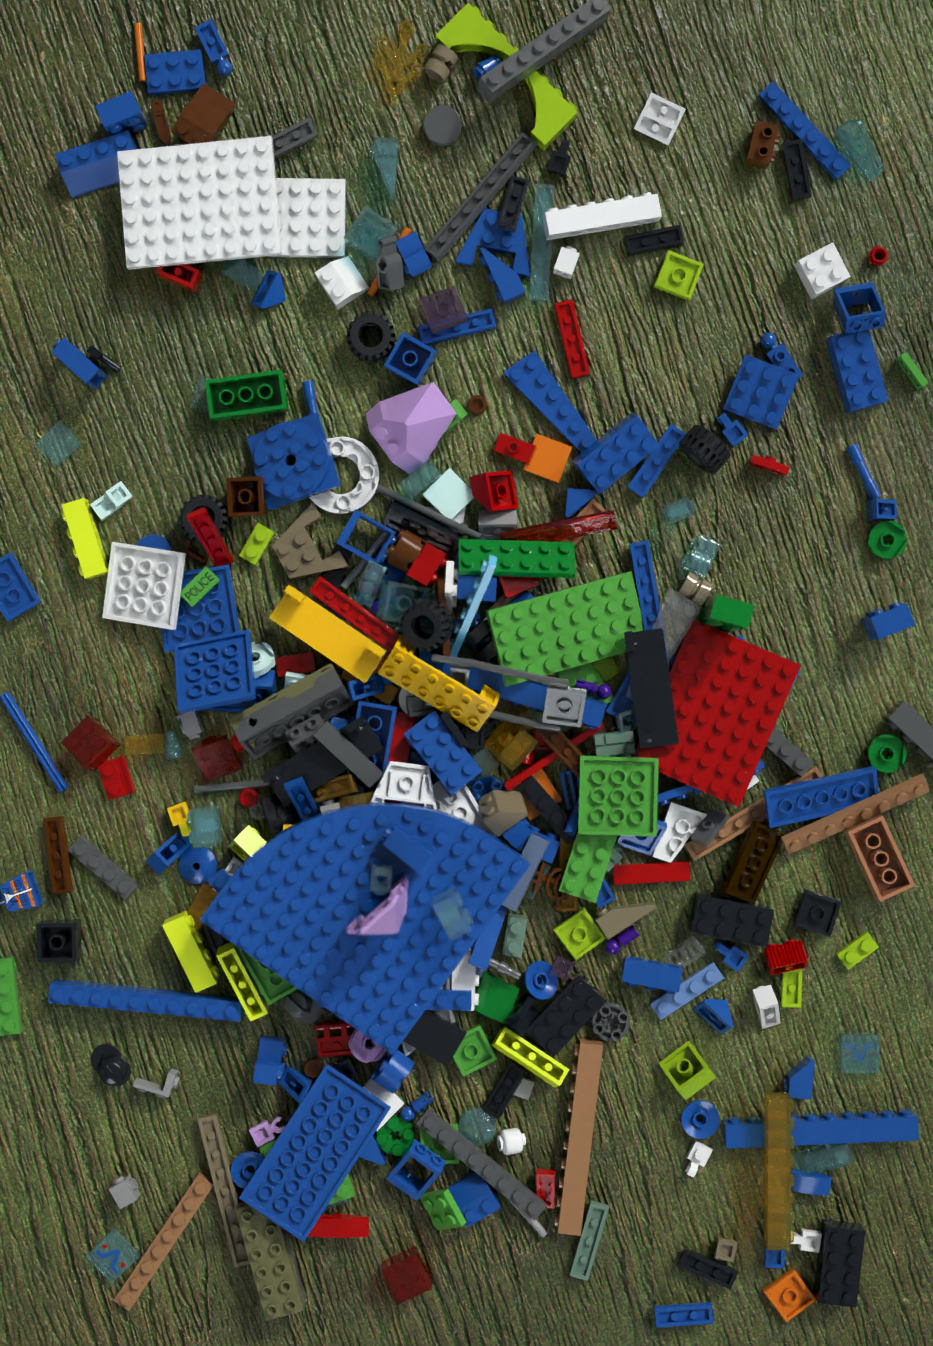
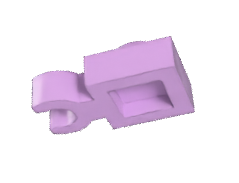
M281 1117L274 1118L271 1124L265 1120L249 1129L257 1147L275 1139L274 1132L282 1133L285 1125L282 1127L276 1126Z

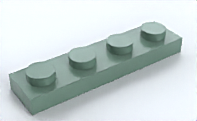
M590 1200L581 1236L579 1237L570 1268V1276L588 1281L609 1205Z

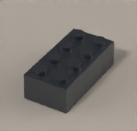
M695 892L688 929L691 933L767 948L774 909L770 906Z
M576 971L538 1011L526 1032L554 1057L602 1007L606 999L590 982Z
M822 1219V1237L817 1258L813 1295L818 1303L856 1308L866 1231L860 1223Z

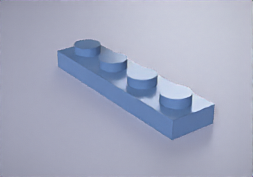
M712 961L681 981L679 992H675V994L663 993L649 1004L659 1019L662 1020L724 979V977Z

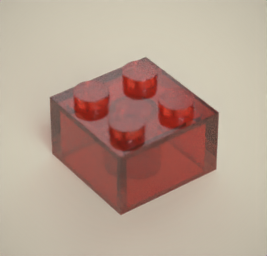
M89 715L61 742L85 770L93 772L121 745L97 718Z
M417 1245L382 1261V1274L397 1305L432 1289L433 1279Z

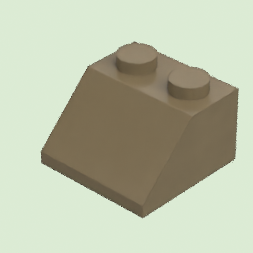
M492 790L478 800L484 824L497 837L528 815L523 795L520 791Z

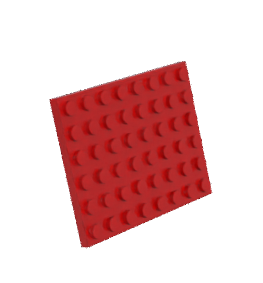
M693 619L669 673L679 743L640 749L639 743L633 757L659 758V773L740 807L801 665Z

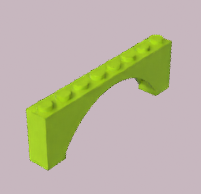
M469 3L435 35L436 44H442L450 48L454 53L462 51L484 52L492 55L496 54L501 59L506 60L519 50L517 47L513 48L508 43V38L503 33L499 34L495 30L494 24L488 19L485 20L481 16L480 10L476 6L472 7ZM535 71L525 78L532 93L536 113L535 128L531 131V138L545 151L577 118L578 112L572 102H567L563 98V94L558 88L554 89L549 84L550 81L544 74L540 75Z

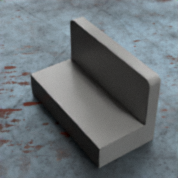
M516 509L478 511L479 533L482 534L480 539H517Z

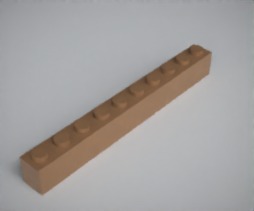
M579 1038L578 1044H575L574 1055L577 1056L576 1063L572 1064V1074L575 1076L574 1082H570L569 1093L572 1094V1101H568L567 1106L570 1118L569 1120L566 1119L565 1131L568 1132L567 1139L564 1138L563 1150L566 1152L565 1158H561L563 1177L559 1176L558 1188H561V1195H557L556 1207H559V1212L554 1216V1226H557L559 1234L581 1236L603 1043L598 1040Z

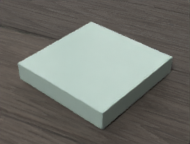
M450 468L422 494L441 515L453 519L474 499L472 490Z

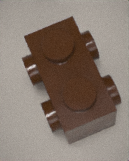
M756 120L744 164L767 169L770 163L773 164L776 152L773 151L774 144L777 145L780 138V133H778L779 125Z

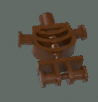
M540 862L539 869L535 872L537 874L536 878L531 880V882H534L532 892L537 894L540 882L545 883L546 894L550 898L555 899L552 908L563 910L562 900H568L569 894L559 891L560 895H558L557 887L560 888L562 882L560 879L564 875L566 866L564 869L554 867L546 876L542 875L546 863ZM556 872H559L555 878H552ZM549 885H552L553 894L549 891Z

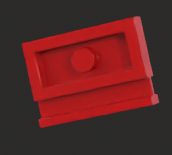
M496 576L501 590L504 592L505 599L541 584L538 577Z
M125 755L97 764L108 800L136 792Z

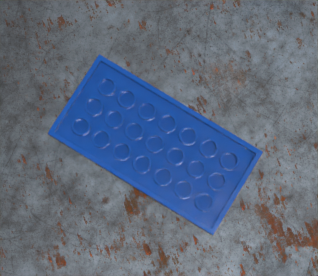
M327 1063L239 1198L304 1242L391 1106Z

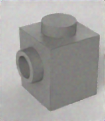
M130 1174L125 1177L123 1175L118 1176L112 1181L113 1184L109 1188L119 1209L136 1201L141 1194L138 1190L137 1181Z

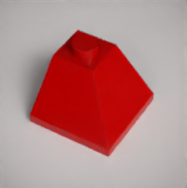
M512 471L485 472L469 477L472 496L487 510L518 509Z

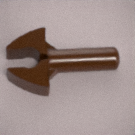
M185 539L177 540L184 544L186 551H180L173 546L175 552L186 553V556H189L203 566L206 565L208 560L191 549L192 541Z

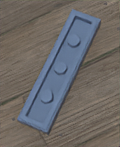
M534 833L530 835L521 855L528 859L531 865L502 903L503 906L514 912L517 911L550 843L549 841Z

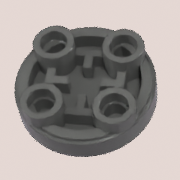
M436 106L424 118V133L428 140L437 147L450 145L461 135L462 121L460 115L449 106Z
M605 1002L591 1017V1025L594 1033L599 1038L605 1041H619L627 1033L630 1020L627 1011L620 1004Z

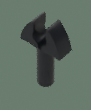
M90 345L86 352L114 371H120L121 366Z

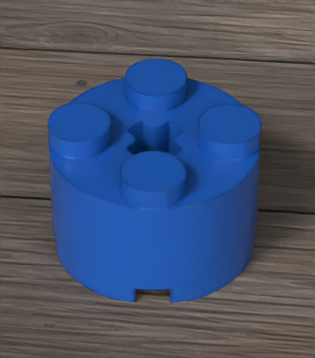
M398 1049L394 1054L387 1052L378 1061L377 1064L380 1066L372 1072L370 1078L393 1094L402 1085L400 1084L401 1081L407 1078L414 1063Z

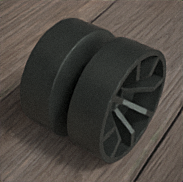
M486 617L465 637L463 642L470 649H474L481 644L483 647L478 651L477 656L487 663L492 657L496 658L497 653L488 617Z

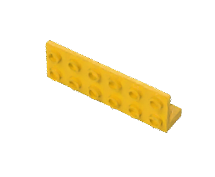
M288 585L284 590L286 592L270 615V619L366 683L387 651L306 595Z
M400 635L389 656L379 669L378 674L440 711H446L450 717L478 732L495 709L501 694L485 684L479 694L414 656L415 649L412 648V644L408 645L406 637L402 638Z

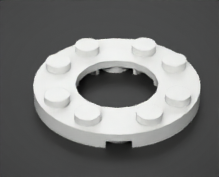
M343 436L328 438L333 458L347 457L358 466L360 472L359 482L356 488L349 493L335 494L331 491H326L312 496L310 499L325 511L335 514L352 513L355 509L359 510L373 498L379 484L378 464L369 448L360 441Z

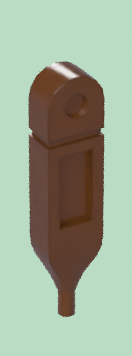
M155 99L151 103V109L158 136L166 147L170 145L171 132L164 105L160 100Z

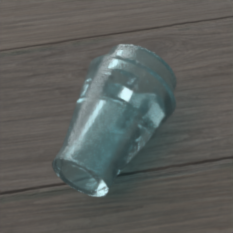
M176 731L165 732L164 756L167 757V760L181 758L183 750Z

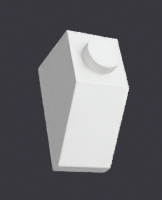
M759 986L753 989L754 1003L762 1029L781 1024L779 1004L772 986Z

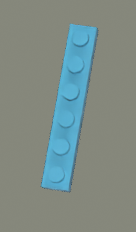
M489 555L487 561L482 562L480 568L482 573L480 577H476L473 584L475 589L467 597V608L463 607L460 614L461 621L460 623L457 622L454 627V638L450 637L449 639L451 657H457L494 573L497 557Z

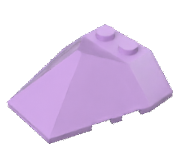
M431 382L378 402L366 413L370 433L392 463L408 474L413 475L427 463L430 454L438 445V441L446 432L457 413L436 384Z
M405 874L391 887V895L367 917L360 914L346 927V932L357 935L396 934L400 929L407 909V875Z

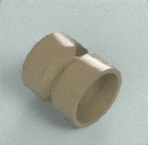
M437 44L432 52L433 58L428 59L423 70L432 79L444 83L450 74L449 69L454 67L458 56L450 48Z
M689 571L677 593L685 598L690 596L692 602L701 606L708 597L713 584L704 579L700 581L699 576Z

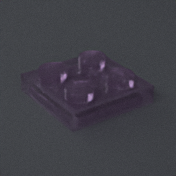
M455 286L419 299L432 334L468 321Z

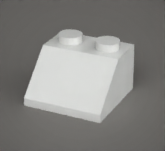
M349 256L332 261L315 272L318 281L338 310L369 290V286Z

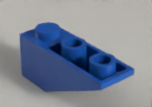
M480 248L481 255L478 256L482 266L486 265L488 269L486 275L490 284L494 283L497 289L494 292L498 301L502 300L503 304L506 305L525 296L526 291L518 274L485 248Z

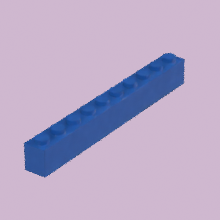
M427 650L424 652L420 651L419 659L447 676L450 675L451 664L431 662L432 654L441 655L439 652L433 650L428 652ZM470 667L468 688L473 689L477 694H479L485 684L501 694L498 701L506 699L511 701L510 704L519 707L523 704L529 706V710L535 712L544 710L547 685L528 680L506 687L502 674ZM586 697L582 723H585V727L591 729L600 728L607 703Z
M55 979L50 983L48 1003L239 1022L244 1014L243 1006L238 997L61 979Z
M883 1110L881 1113L874 1114L870 1111H863L861 1114L844 1112L842 1115L824 1113L823 1116L805 1114L803 1117L788 1114L780 1118L775 1115H768L766 1118L748 1116L747 1119L729 1117L728 1120H723V1143L726 1148L919 1140L918 1117L911 1110H900L898 1113Z

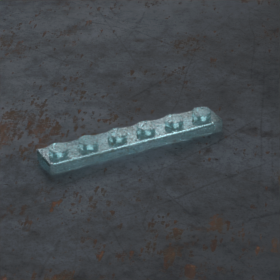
M535 184L529 301L548 302L552 240L546 241L542 217L548 209L554 206L555 185Z

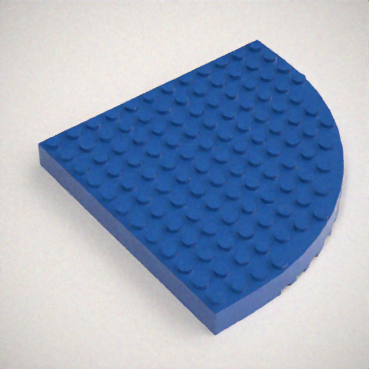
M376 802L354 804L343 808L327 810L313 817L306 818L279 832V834L265 842L227 880L201 916L200 921L382 1048L394 1054L531 864L528 859L494 835L477 825L447 812L405 803ZM395 825L433 852L434 860L423 875H420L383 845L384 838L382 836L388 828L392 829ZM406 874L408 877L407 909L399 931L396 934L387 935L348 934L346 927L360 914L367 917L391 895V887Z

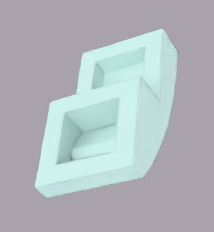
M120 481L107 490L103 496L91 503L90 507L99 519L103 521L121 508L133 496Z

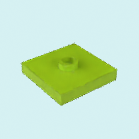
M668 250L654 288L690 301L704 264Z
M584 907L553 929L575 960L581 958L606 939V936Z

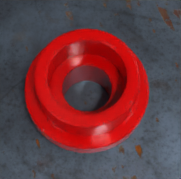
M880 246L872 248L868 254L869 262L874 266L883 265L888 259L886 249ZM875 254L880 255V260L875 258Z

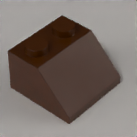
M263 476L226 478L228 517L264 516Z

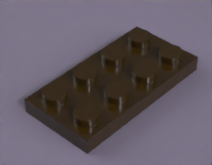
M753 820L722 891L755 904L783 842L781 837L786 834Z

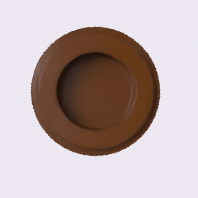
M480 395L472 396L468 401L469 411L474 415H481L485 412L487 408L485 398Z
M317 1058L308 1059L304 1065V1073L309 1078H317L323 1070V1064Z

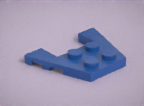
M484 208L456 258V264L473 267L476 247H483L485 249L515 254L513 271L519 276L529 277L530 270L522 215H520L516 232L514 233L497 228L501 211Z

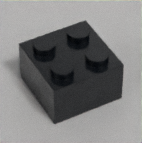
M81 919L42 920L37 923V962H76L82 957Z

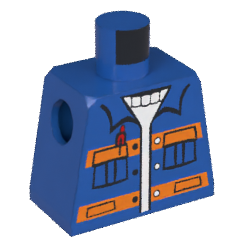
M32 869L0 886V906L6 904L8 911L33 908L44 903Z

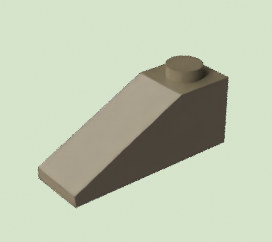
M653 902L612 906L607 909L604 907L596 912L597 916L594 918L609 940L654 910L656 906Z

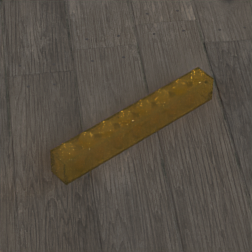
M788 1092L764 1093V1243L767 1250H791V1242H794L793 1230H791V1224H794V1214L791 1212V1205H794V1195L791 1193V1186H794V1176L791 1174V1168H794V1157L791 1156V1149H794V1138L791 1137V1130H794V1119L791 1118V1111H794L795 1105Z

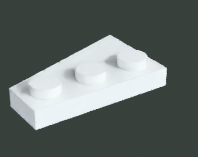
M670 802L663 821L667 823L668 828L653 851L652 857L671 863L707 814Z

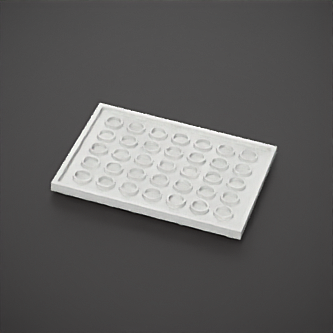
M272 136L117 151L126 267L128 270L282 255Z

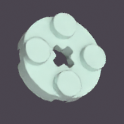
M251 642L253 658H259L257 661H253L255 679L267 673L276 664L273 649L264 642H261V644Z

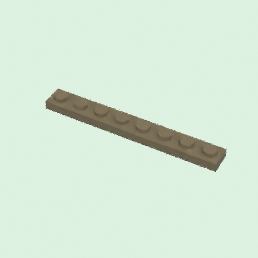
M215 1113L199 1117L197 1120L234 1268L248 1265L250 1261L235 1210L239 1198L235 1182L231 1177V1166L218 1115Z

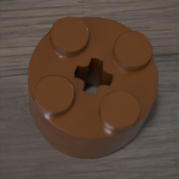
M402 529L397 536L396 547L392 545L387 553L386 560L388 564L407 574L427 541L408 530L404 531Z

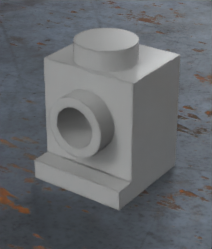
M198 711L176 716L177 720L181 719V731L183 734L186 733L189 740L201 737L200 733L204 732V728Z

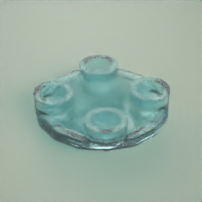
M474 1108L461 1115L458 1130L474 1145L482 1146L493 1139L496 1133V1123L494 1117L486 1111Z

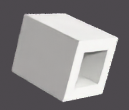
M566 246V248L561 247L553 273L571 279L580 253L570 246Z

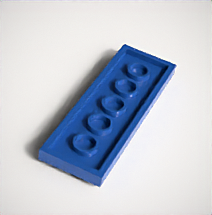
M871 766L763 790L768 827L773 828L831 815L878 794L876 768Z

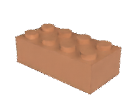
M878 814L843 830L874 899L881 902L915 886L883 815Z

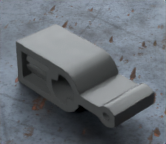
M396 235L378 239L380 256L376 260L378 287L382 290L393 291L404 287L403 264L401 256L397 253Z

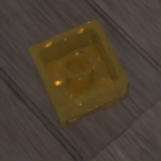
M502 721L484 741V746L503 764L514 771L529 752L534 749L538 741L519 724Z

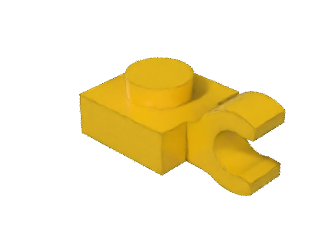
M187 802L167 808L172 825H179L183 837L191 835L192 830L187 821L192 820V816Z

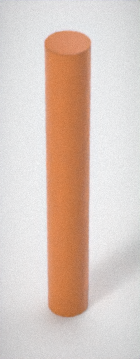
M134 23L139 82L146 83L142 24Z

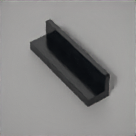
M395 500L384 521V525L398 531L402 529L404 531L408 530L427 541V543L455 554L458 547V540L462 537L461 534L457 533V530Z

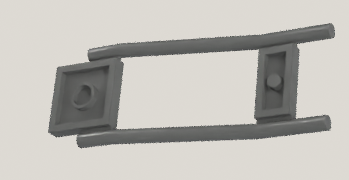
M432 654L431 662L451 664L449 677L467 688L470 667L547 684L542 722L494 710L490 714V718L560 732L561 725L581 727L587 689L568 687L569 679L547 677L472 659ZM426 702L427 707H434Z

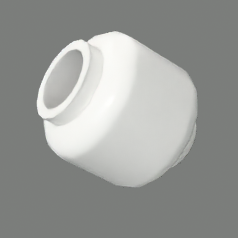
M518 1128L501 1130L499 1136H497L498 1149L505 1155L521 1153L523 1145H526L525 1134L521 1133Z

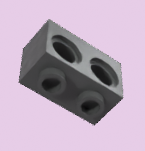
M319 713L285 732L291 747L297 754L319 742L313 736V733L325 722Z

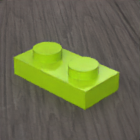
M257 523L239 556L257 566L275 532Z
M865 931L836 952V955L849 970L878 949L879 946L870 934Z
M802 969L782 973L781 1006L801 1008Z

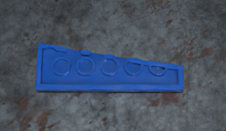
M535 350L503 372L506 378L539 409L580 453L597 441Z

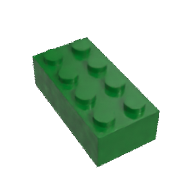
M282 370L205 380L209 416L213 422L289 412L285 377Z
M720 595L708 596L702 605L698 620H702L704 624L711 627L722 626L721 629L725 631H742V629L749 628L755 605Z

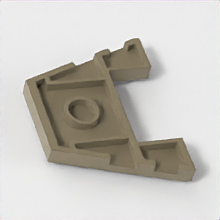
M314 502L305 509L272 546L291 580L349 567L340 551L322 560L306 530L307 527L323 519Z

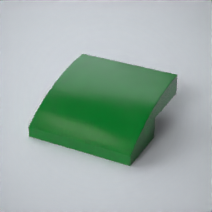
M484 972L476 994H479V1005H475L474 1010L503 1024H507L505 1020L512 1011L520 987Z

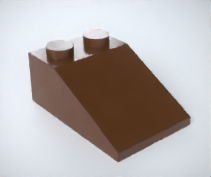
M202 84L179 115L171 133L189 144L218 141L237 103Z

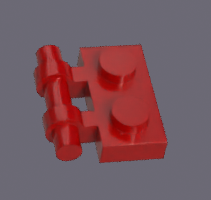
M344 1020L340 1022L323 1021V1023L316 1024V1031H324V1036L317 1037L318 1057L351 1055L348 1042L352 1034H348L347 1029L354 1027ZM341 1029V1035H331L330 1030Z

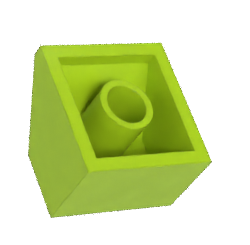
M689 1040L659 1062L663 1071L685 1100L716 1078Z

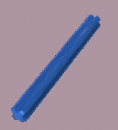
M9 692L2 694L0 700L58 792L66 790L68 784Z

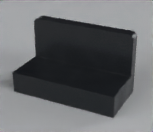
M529 992L519 998L505 1020L520 1037L525 1034L538 1013L532 1006L536 998Z

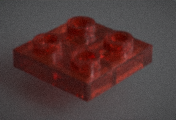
M228 735L219 738L217 736H209L201 742V745L191 748V753L206 783L242 769V764Z

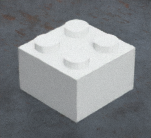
M834 243L798 260L794 265L811 300L845 283L851 277Z

